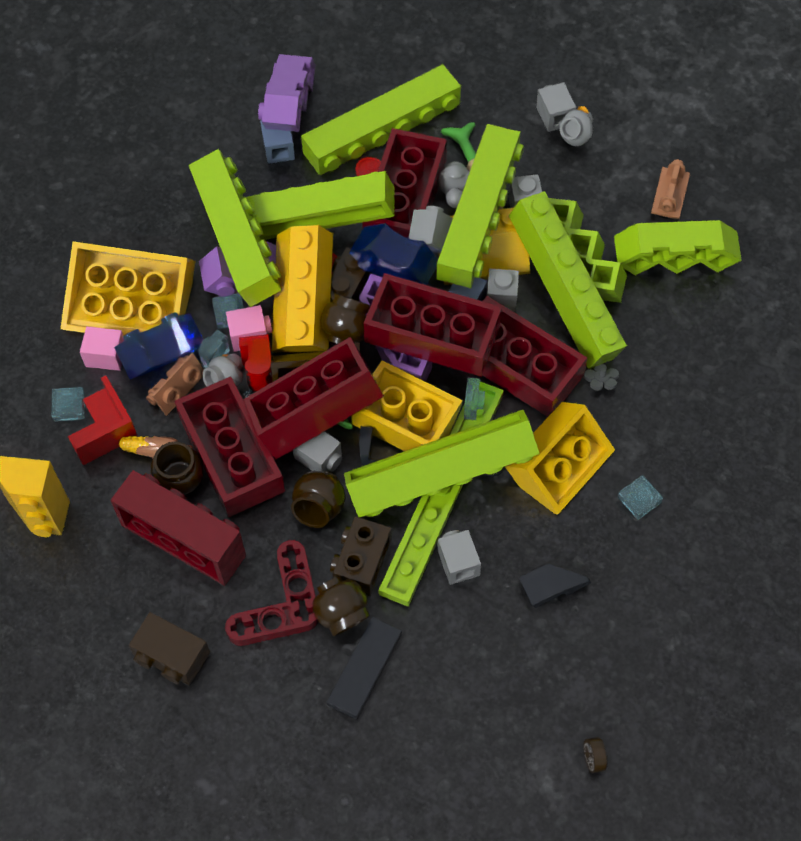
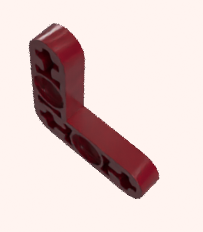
M287 540L277 550V559L287 602L232 615L225 624V630L233 644L245 646L306 632L317 626L318 620L314 615L312 607L315 592L306 552L300 542ZM294 550L298 569L291 570L290 561L286 558L288 551ZM293 579H304L307 582L306 588L302 592L296 593L291 591L289 584ZM305 600L307 612L312 613L308 617L309 620L302 621L301 617H296L301 613L298 601ZM269 615H277L282 619V623L278 628L270 630L263 625L265 618ZM253 619H257L261 632L256 633L255 627H252L254 626ZM239 623H243L244 627H246L244 630L245 634L242 636H238L237 631H234Z

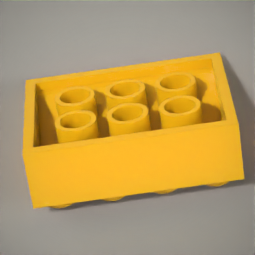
M73 242L60 329L85 333L86 326L122 330L124 339L176 346L192 290L196 261L185 257Z

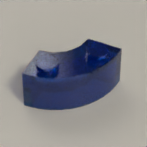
M386 223L365 226L349 252L358 261L359 267L365 271L372 272L380 277H383L384 273L424 285L428 284L438 262V258L424 241L405 238L393 231Z
M177 312L171 313L161 319L162 324L141 333L139 329H136L122 337L124 342L115 346L114 349L130 380L176 361L179 357H184L206 345L191 313L180 316Z

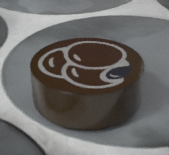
M599 737L585 739L584 756L588 769L591 773L605 771L607 768V753L603 741Z

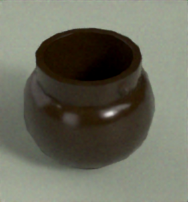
M335 293L331 297L333 301L326 305L321 316V327L325 333L329 334L328 341L339 344L351 337L354 343L362 342L364 340L363 323L371 305Z
M178 441L168 442L156 451L151 463V475L160 482V486L167 490L174 488L183 495H187L200 485L203 478V462L199 454L185 443Z
M314 470L305 473L297 480L293 489L292 514L304 525L314 528L324 527L342 511L346 499L344 487L338 478L328 471Z
M337 576L317 587L319 594L313 600V612L318 622L325 628H329L333 636L345 632L370 617L366 608L368 605L367 596L363 588L356 581L351 579L342 581L341 577Z

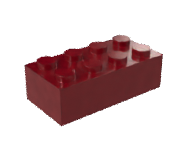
M392 128L378 172L386 171L394 186V217L362 222L363 239L419 251L408 244L413 211L426 210L427 206H433L439 186V174L444 169L447 160V139Z
M384 273L363 323L364 339L369 344L482 377L500 328L502 307Z
M486 296L483 302L502 307L500 328L482 375L548 417L561 402H564L583 378L587 357L494 299Z
M349 337L244 398L243 401L258 437L276 460L308 440L317 437L332 426L346 420L363 408L372 405L375 401L384 397L360 351L352 338Z
M231 376L174 401L179 418L195 451L203 462V467L228 517L285 492L282 474L271 453L258 437L246 405Z
M133 470L110 500L121 526L226 586L246 557L239 527L228 519L221 521L214 517L211 510L200 503H197L195 506L186 501V497L174 488L167 490L160 486V482L148 473L141 475Z

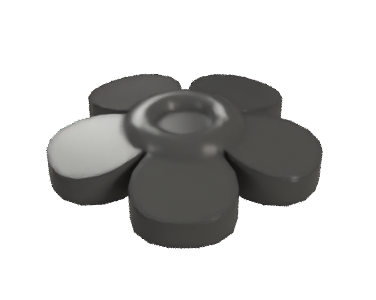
M600 364L594 367V370H586L584 378L590 382V387L594 390H602L603 386L607 390H612L617 387L616 380L619 378V372L614 368L607 370L605 364Z

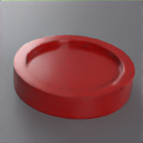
M374 157L361 159L356 164V175L361 176L378 172L381 161Z

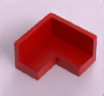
M106 375L101 377L104 389L83 399L95 423L68 436L82 465L120 447L119 441L121 438L137 436L130 416Z

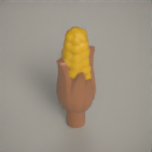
M129 436L121 438L119 446L124 451L154 458L156 451L162 445L178 440L171 437Z

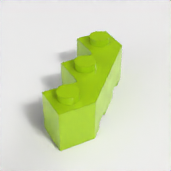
M549 198L602 300L621 303L627 278L621 262L602 260L605 244L598 231L580 229L584 215L577 201Z
M720 220L637 223L614 235L617 262H621L623 268L634 275H638L657 264L677 274L699 262L719 272L742 261L737 231Z

